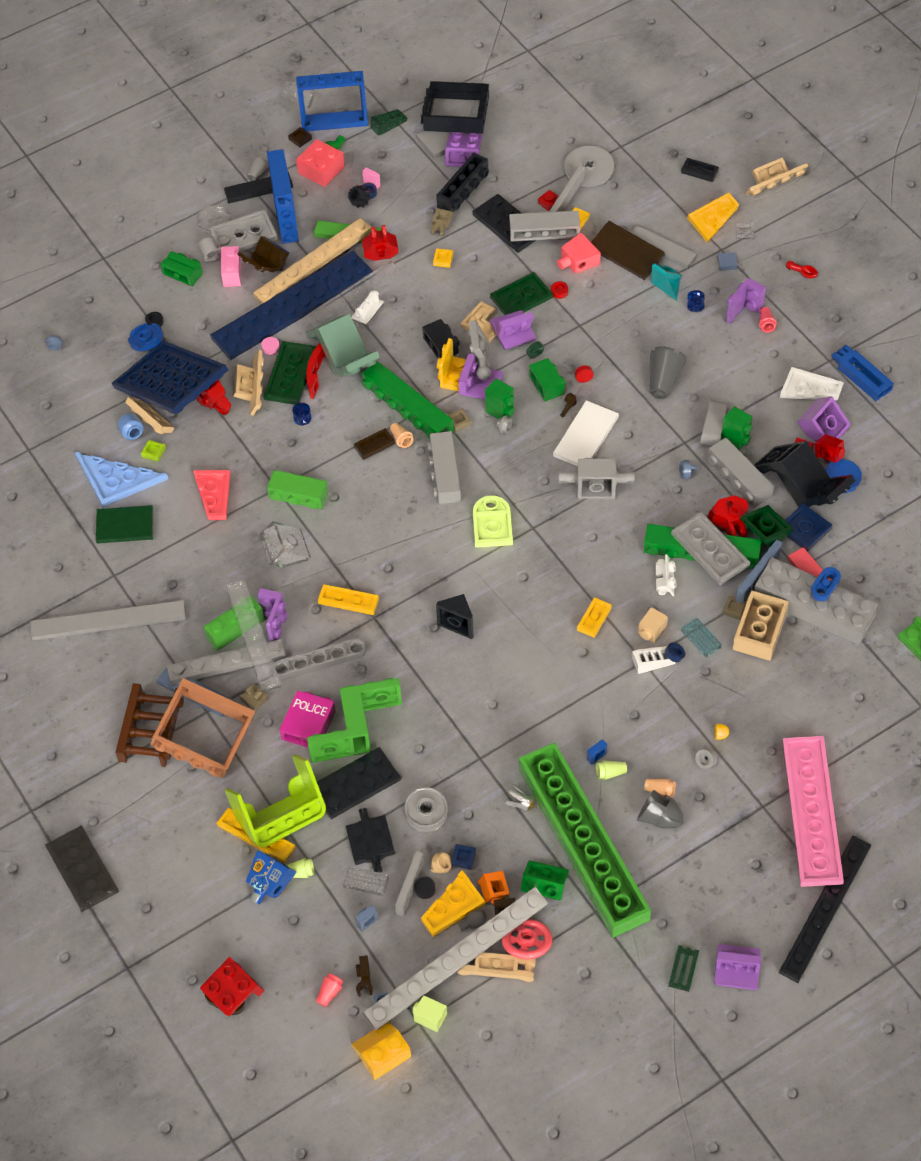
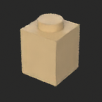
M651 607L639 623L638 634L643 639L655 643L667 627L668 616Z

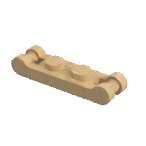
M483 952L472 960L475 961V965H469L468 963L457 971L460 975L471 974L521 979L526 982L534 981L533 968L536 965V959H520L512 955ZM518 965L524 966V970H518Z

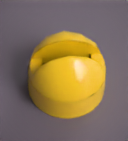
M715 724V740H722L728 737L729 728L725 724Z

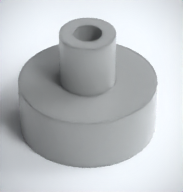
M703 748L696 753L695 760L700 768L709 769L716 764L717 755L711 748Z

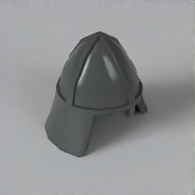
M655 790L652 791L637 817V821L646 822L660 828H676L684 824L683 813L679 804L667 795L664 798Z

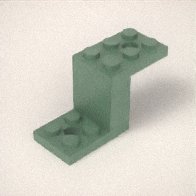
M350 314L337 317L306 332L308 339L314 337L315 340H319L334 375H341L343 377L355 374L360 371V368L374 365L376 363L375 360L380 358L377 351L367 353Z

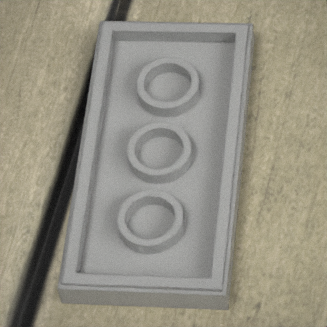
M702 512L671 531V535L719 585H722L750 566V561Z

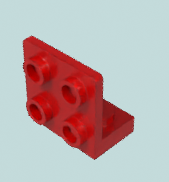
M230 956L200 987L203 993L227 1017H230L252 993L259 997L265 991Z

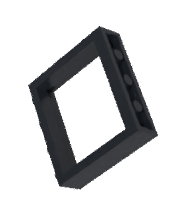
M430 81L429 88H426L420 122L423 124L424 131L483 134L489 102V84ZM435 98L480 100L477 117L432 115Z

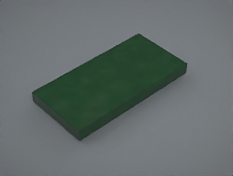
M282 341L263 396L264 400L299 405L307 382L308 362L317 346Z

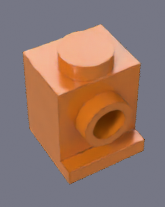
M503 871L483 874L477 881L478 885L481 886L485 903L491 902L494 906V900L506 899L510 895Z

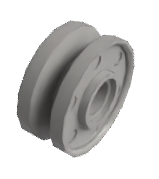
M423 787L416 789L410 793L405 802L407 824L418 833L430 834L437 832L447 821L448 805L446 798L440 791L434 788ZM427 808V809H430L431 811H429V812L426 813V812H423L422 810Z

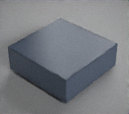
M735 252L718 254L720 271L737 269L738 264Z

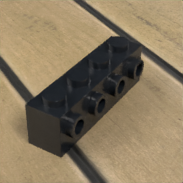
M473 153L437 193V208L452 211L453 213L457 211L464 200L469 198L471 192L477 189L480 182L488 176V159Z

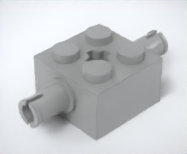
M584 458L578 459V470L576 472L559 471V483H576L578 485V499H615L617 483H634V471L617 472L616 459Z

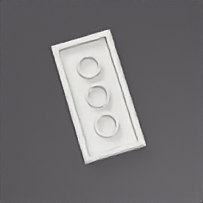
M585 401L553 452V457L578 466V459H593L619 418V413Z

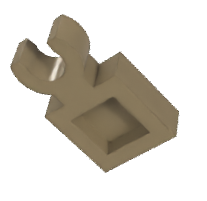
M437 208L432 219V235H434L435 231H440L441 237L444 235V228L449 229L454 217L452 211Z

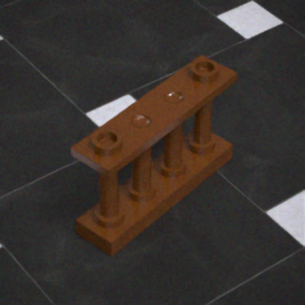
M133 683L115 752L118 762L127 763L128 756H131V754L159 757L161 766L166 767L167 760H170L171 754L165 751L160 752L155 748L132 746L131 743L132 739L136 736L152 738L156 731L138 729L136 727L137 721H140V719L161 721L164 716L163 713L141 711V704H144V702L170 704L173 697L145 694L141 684ZM184 696L181 697L161 736L167 740L172 741L179 709L184 704Z

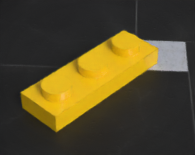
M323 584L318 598V604L370 615H374L379 601V595Z

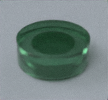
M540 341L534 342L527 348L526 353L530 358H536L542 354L544 346Z

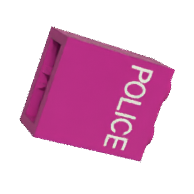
M297 690L279 730L281 740L309 748L307 737H311L314 734H326L336 712L334 701L327 697L315 696L307 691L301 692Z

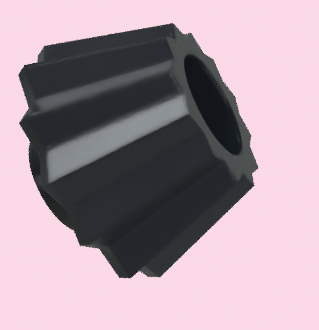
M356 185L348 192L351 204L357 208H364L371 199V192L364 185Z

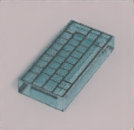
M698 618L682 627L681 631L705 657L721 648L722 644Z

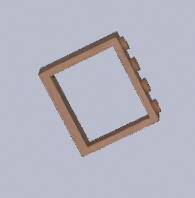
M182 678L152 737L150 745L160 752L165 751L171 754L177 760L189 762L197 769L202 768L214 777L224 778L253 719L255 711ZM182 695L243 723L223 765L161 737Z

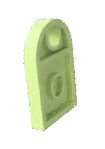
M485 496L479 499L473 507L475 547L513 545L509 504L498 496ZM489 503H494L496 506L493 508H489L486 505Z

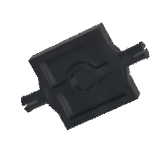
M361 808L359 809L361 821L346 826L355 865L372 863L374 873H378V869L379 872H382L380 860L395 854L385 815L369 818L367 808H363V811Z

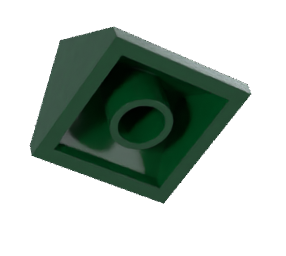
M769 505L745 514L740 518L768 547H771L776 539L782 542L793 531V528Z

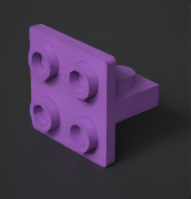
M520 310L491 319L490 321L504 350L536 340V336L531 328L534 319L531 312L524 314Z
M718 944L714 984L717 986L757 990L761 966V950Z

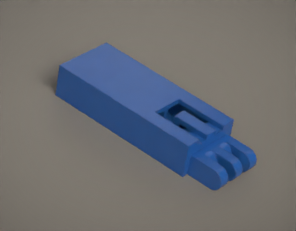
M844 345L842 349L840 348L832 354V358L839 363L838 369L874 401L879 400L892 391L894 383L856 350L853 351L849 346Z

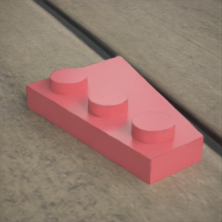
M193 470L208 520H227L230 470Z

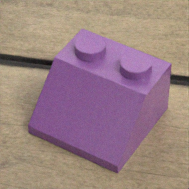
M832 396L817 398L797 421L806 436L815 441L819 440L824 434L840 438L851 425Z

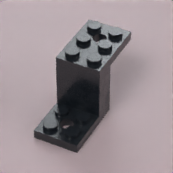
M807 441L775 446L754 464L763 474L769 471L776 472L798 507L802 504L808 507L827 503L829 505L833 504L839 499L838 496L850 490L851 485L856 481L853 475L830 478Z

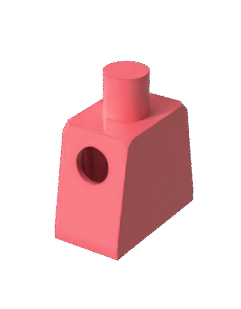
M581 232L562 246L561 259L557 260V265L561 270L569 267L574 273H579L600 265L601 253Z

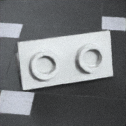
M375 290L371 291L361 306L356 308L351 318L367 324L384 303V301L379 300V293Z
M665 554V560L659 559L656 563V576L662 577L656 579V591L659 595H665L666 592H670L672 596H675L674 588L677 587L674 572H676V565L667 554Z

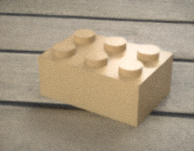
M751 590L734 637L733 650L771 661L787 615L789 601Z

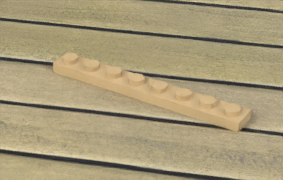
M359 218L253 292L254 298L263 304L304 280L370 234L371 227L362 218Z

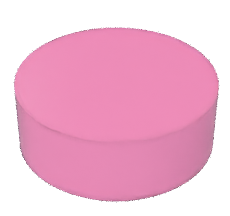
M267 337L261 343L262 351L268 355L275 354L280 349L279 341L274 337Z

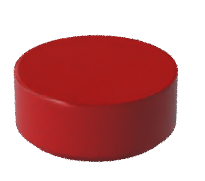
M562 281L553 283L551 285L553 297L557 299L565 298L568 295V285Z
M587 365L580 366L575 370L576 380L580 383L588 382L594 376L592 368Z

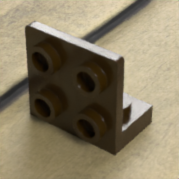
M261 236L254 252L238 251L237 255L242 258L243 262L254 265L257 271L274 272L283 270L290 252L265 236Z

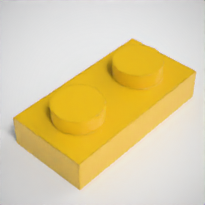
M594 597L579 622L577 631L595 638L610 613L612 605Z

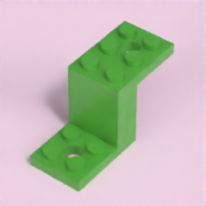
M387 678L384 681L366 682L362 685H348L340 688L346 730H335L332 733L314 734L311 737H307L311 762L317 763L371 752L364 711L402 705L399 678Z

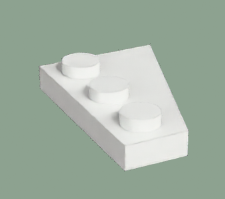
M791 367L780 398L817 399L832 396L834 400H838L844 382Z

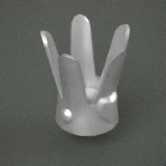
M515 785L514 787L522 794L514 790H510L509 793L522 803L505 802L509 806L521 808L526 812H529L531 807L537 808L535 805H532L534 797L526 795Z

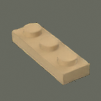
M135 397L127 398L125 403L131 407V411L139 414L144 422L154 427L155 432L159 434L173 432L175 427L145 401Z

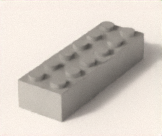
M771 557L755 585V592L789 601L788 614L857 645L861 644L876 617L878 603L839 586L836 587L826 601H816L811 596V588L818 577Z

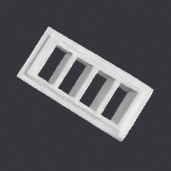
M667 646L632 651V660L637 673L640 674L675 664V662L663 657Z

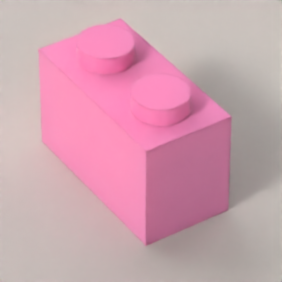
M239 246L221 248V276L224 287L241 286V257L237 255L238 251H240Z

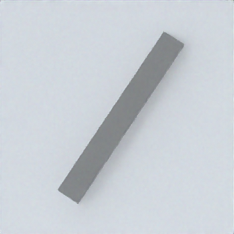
M184 600L33 620L30 621L31 638L33 641L186 620Z

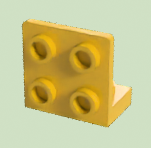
M450 338L447 344L443 345L442 358H439L437 361V368L439 369L437 379L440 380V388L459 391V378L466 359L453 356V339Z

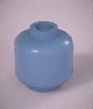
M125 414L118 420L117 428L125 439L135 440L143 434L144 426L135 414Z

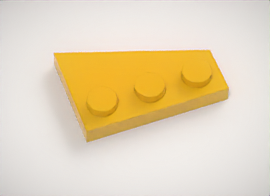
M727 193L688 214L687 219L708 243L738 209L739 204L730 193Z
M463 870L460 871L454 882L448 885L442 896L421 917V922L432 937L459 922L468 913L485 905V900Z

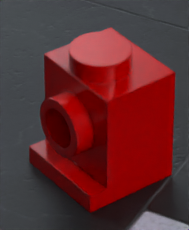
M824 434L815 442L816 457L837 463L845 455L844 440Z

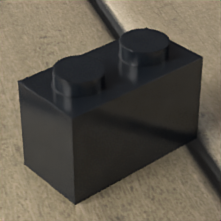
M442 319L422 327L423 339L437 359L442 358L443 345L447 344L449 338L453 339V356L459 354L458 346L460 342L457 336H453L449 325L445 324Z

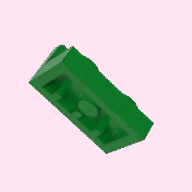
M529 860L523 873L521 891L527 893L536 887L543 897L560 901L569 870Z

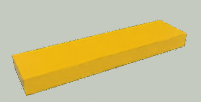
M229 807L217 821L218 827L260 851L269 854L283 864L287 862L296 849L295 844L284 838L266 847L255 845L235 818L233 810Z

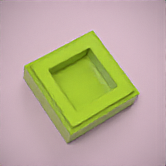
M148 440L141 452V456L159 462L166 446L165 444Z

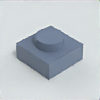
M372 905L367 909L364 908L359 911L357 917H355L356 925L361 932L378 920L377 910Z

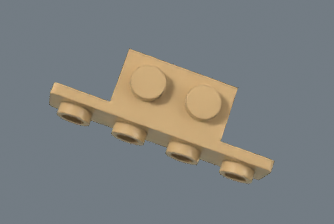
M783 158L756 168L752 171L757 185L750 187L745 194L746 196L750 194L755 196L762 192L764 188L768 190L775 187L776 183L780 181L785 183L794 175L799 177L805 173L804 170L808 167V164L806 163L789 171Z
M259 349L253 357L252 368L239 364L235 367L233 397L250 401V415L254 416L257 410H260L262 405L260 395L263 387L260 384L263 378L261 367L263 366L264 357H262V350Z

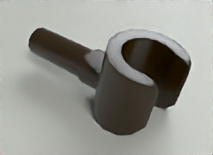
M568 393L564 399L567 404L560 414L561 417L566 415L571 406L574 407L577 404L576 396L572 393Z

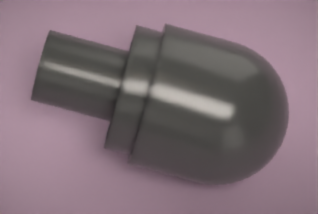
M476 909L465 916L466 920L458 925L461 931L469 927L476 929L485 924L487 915L483 910Z

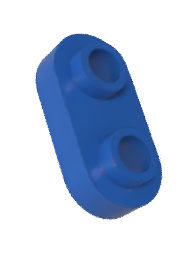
M827 567L822 570L811 588L813 599L816 601H826L829 599L840 582L841 574L838 569Z

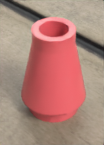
M763 307L760 310L759 327L763 332L770 333L775 330L777 322L770 308Z
M329 973L327 977H324L315 1001L327 1007L328 1003L343 988L341 986L343 981Z

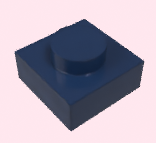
M456 844L451 865L472 870L476 847Z

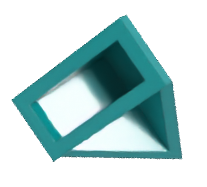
M654 263L652 265L651 283L677 301L682 275L670 266Z

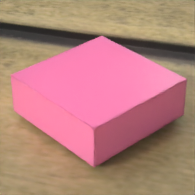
M365 168L362 171L363 183H372L378 189L380 187L379 173Z

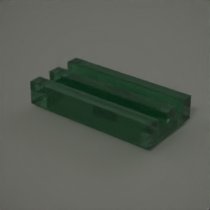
M678 945L668 987L687 992L690 991L699 950L695 949L693 951L691 948L687 947L685 949L683 946ZM682 953L685 954V957L677 984L674 983L680 956ZM690 955L693 956V960L687 984L685 986L682 985Z

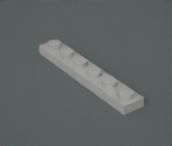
M281 639L166 665L170 683L175 685L180 684L182 678L188 681L285 659L286 654Z

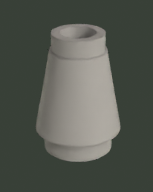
M261 155L256 157L247 175L248 178L253 181L257 180L269 168L268 159Z

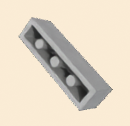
M579 211L509 214L511 241L574 238L580 233Z
M452 431L430 434V441H427L428 452H432V456H429L430 467H434V471H431L432 482H436V486H433L434 497H438L439 504L461 502Z
M727 438L708 448L707 459L710 465L715 466L721 476L726 478L732 487L738 490L754 508L772 497L774 486Z

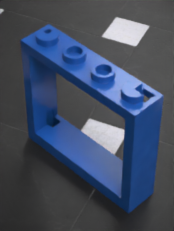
M363 71L296 77L301 123L305 131L368 126ZM359 85L362 110L306 115L303 90Z
M284 149L267 151L273 198L282 244L298 242L293 195Z

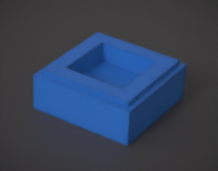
M603 739L587 750V761L591 765L607 754V743Z

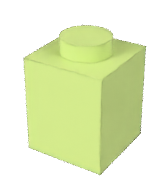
M423 995L420 1001H416L412 1009L414 1022L438 1032L447 1015V1006Z

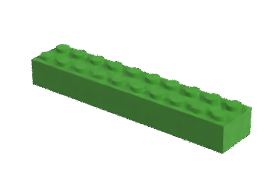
M554 742L520 757V773L611 937L614 938L649 922L651 909L556 743Z

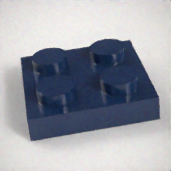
M805 504L798 507L785 520L793 528V531L787 537L801 548L804 547L807 552L832 529L830 522Z

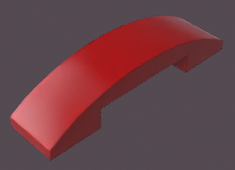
M320 343L314 349L307 366L306 374L310 399L315 398L319 388L317 372L323 358L326 357Z

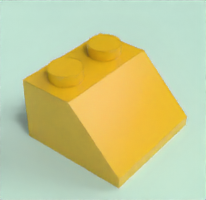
M390 1022L377 1031L374 1029L351 1044L374 1080L411 1057L409 1045L398 1029Z

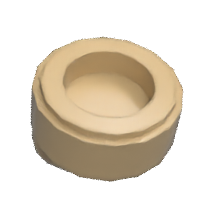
M445 852L436 853L432 858L431 872L443 874L450 871V856Z

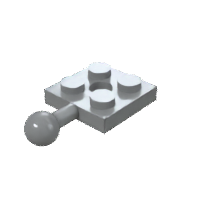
M473 320L469 322L470 329L468 330L469 338L472 341L469 344L472 354L476 355V360L479 364L477 370L478 378L487 380L491 376L488 340L477 321Z

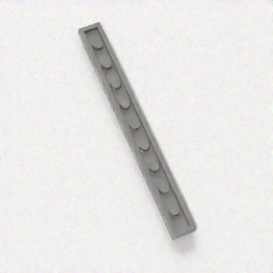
M534 887L364 1011L363 1014L377 1031L422 998L423 995L433 990L547 906V901L538 889Z

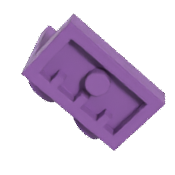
M450 133L446 144L445 166L461 167L473 153L480 155L483 135H478L477 133Z
M747 278L744 283H740L737 291L731 294L727 300V323L730 324L744 307L760 314V310L764 307L766 286L750 278Z
M468 354L459 378V395L485 400V389L496 378L502 380L503 372L490 369L491 376L489 379H479L477 376L479 367L478 363H476L475 355Z
M260 588L258 598L263 614L268 617L266 627L269 641H274L276 638H280L282 623H285L287 620L286 602L283 599L282 593Z

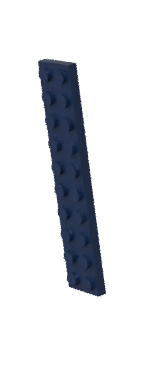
M351 251L210 334L211 339L232 360L258 345L265 338L273 336L374 276V272L354 251Z

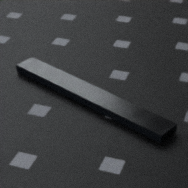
M852 835L841 856L843 884L825 885L784 961L779 974L799 983L867 856L871 844Z

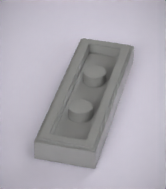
M416 851L395 904L397 915L404 916L415 889V883L424 865V854L422 852Z

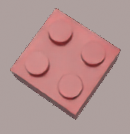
M318 139L296 159L298 174L323 187L345 167L343 152Z

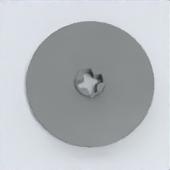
M597 146L579 147L570 152L564 162V172L569 180L579 165L585 167V179L580 185L582 187L602 185L611 178L614 172L613 157L608 151Z

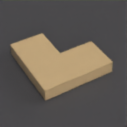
M481 301L461 322V328L468 331L470 329L469 322L476 320L490 343L496 336V333L488 320L496 313V308Z

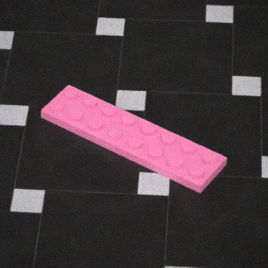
M824 736L783 738L800 885L805 887L843 884L844 879Z

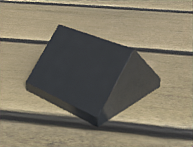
M462 594L438 601L436 604L437 625L473 639V615L465 595Z

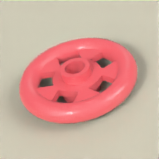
M528 919L503 937L502 944L505 950L514 957L535 959L544 955L550 949L553 939L551 931L545 924L534 919ZM514 931L519 932V933L517 934V937H514V936H512L511 934H512ZM543 935L544 941H538L537 936ZM517 943L520 948L517 949L513 945ZM534 946L537 947V949H535V950H530V951H529V949H528V948H532V947H534Z

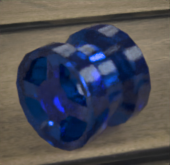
M699 290L690 291L687 295L688 310L691 312L702 311L705 308V294Z
M306 403L295 404L292 409L294 422L301 426L309 424L312 419L310 406Z

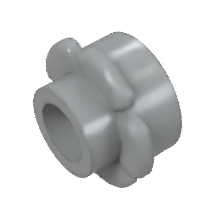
M505 415L499 418L497 428H499L501 433H508L512 427V419Z

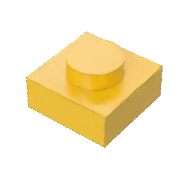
M436 248L433 266L450 268L453 250Z

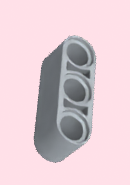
M710 400L700 445L711 447L721 441L723 419L728 411V403Z

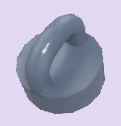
M689 460L681 461L679 464V472L682 479H689L691 473L698 470V466L690 465Z

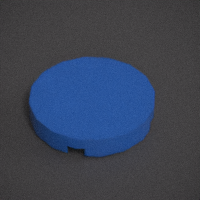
M146 323L134 328L128 338L131 348L136 351H147L155 348L163 339L161 327L155 323H151L152 325H147Z
M840 459L837 463H829L825 468L830 478L853 475L856 481L851 485V489L845 493L854 491L861 482L862 472L852 461Z

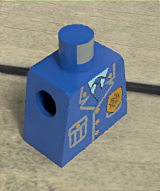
M258 850L246 882L255 888L249 899L261 904L265 895L277 898L297 871L269 854Z

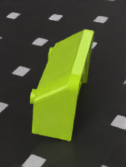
M296 754L292 755L298 774L293 776L288 782L287 788L290 796L257 813L251 804L243 802L240 793L229 788L225 789L235 818L255 845L266 847L324 816L326 805L308 759Z

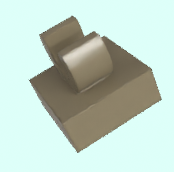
M255 684L250 685L240 696L241 701L254 711L269 699L268 694Z

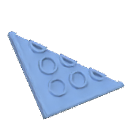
M80 452L75 453L103 507L168 479L166 473L161 474L147 468H136L122 462H111L105 460V458L93 455L86 456Z

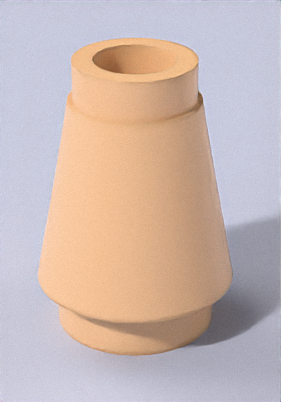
M398 423L391 425L390 431L397 445L402 448L409 447L413 443L412 433Z
M647 778L644 789L651 793L655 790L664 798L667 795L673 798L676 782L671 779Z

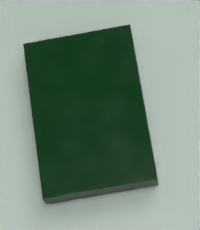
M532 272L490 293V298L501 312L507 315L520 310L524 313L552 299L553 293L536 273Z
M153 505L97 509L96 543L153 540Z

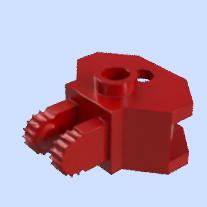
M381 225V230L376 231L375 226L371 227L370 234L362 240L364 258L372 261L391 259L399 253L396 235L387 232L386 225Z
M219 380L215 381L209 389L203 391L196 398L202 406L208 407L210 410L215 408L222 415L228 414L232 406L225 397L226 391Z
M736 495L721 498L712 507L707 518L714 525L721 527L722 531L725 530L727 535L737 536L736 528L740 537H746L747 530L740 518L745 514L749 505L745 499Z

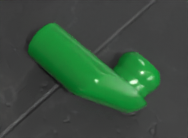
M339 135L335 141H326L325 143L339 150L345 138Z

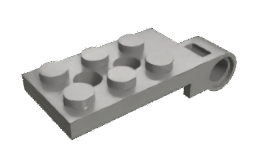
M262 210L210 227L209 231L212 237L202 239L198 245L205 261L210 262L221 258L222 247L239 246L240 251H245L256 247L261 236H265L271 241L278 240L266 210ZM252 228H259V229H260V230L257 231V232L251 231ZM237 233L244 234L242 237L235 236Z

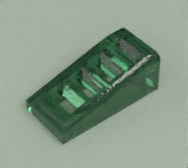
M399 109L371 117L370 128L377 135H382L406 122L408 118Z

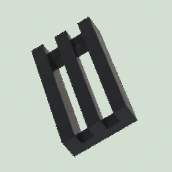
M691 158L686 159L681 169L682 174L710 182L714 181L716 173L719 171L718 166Z

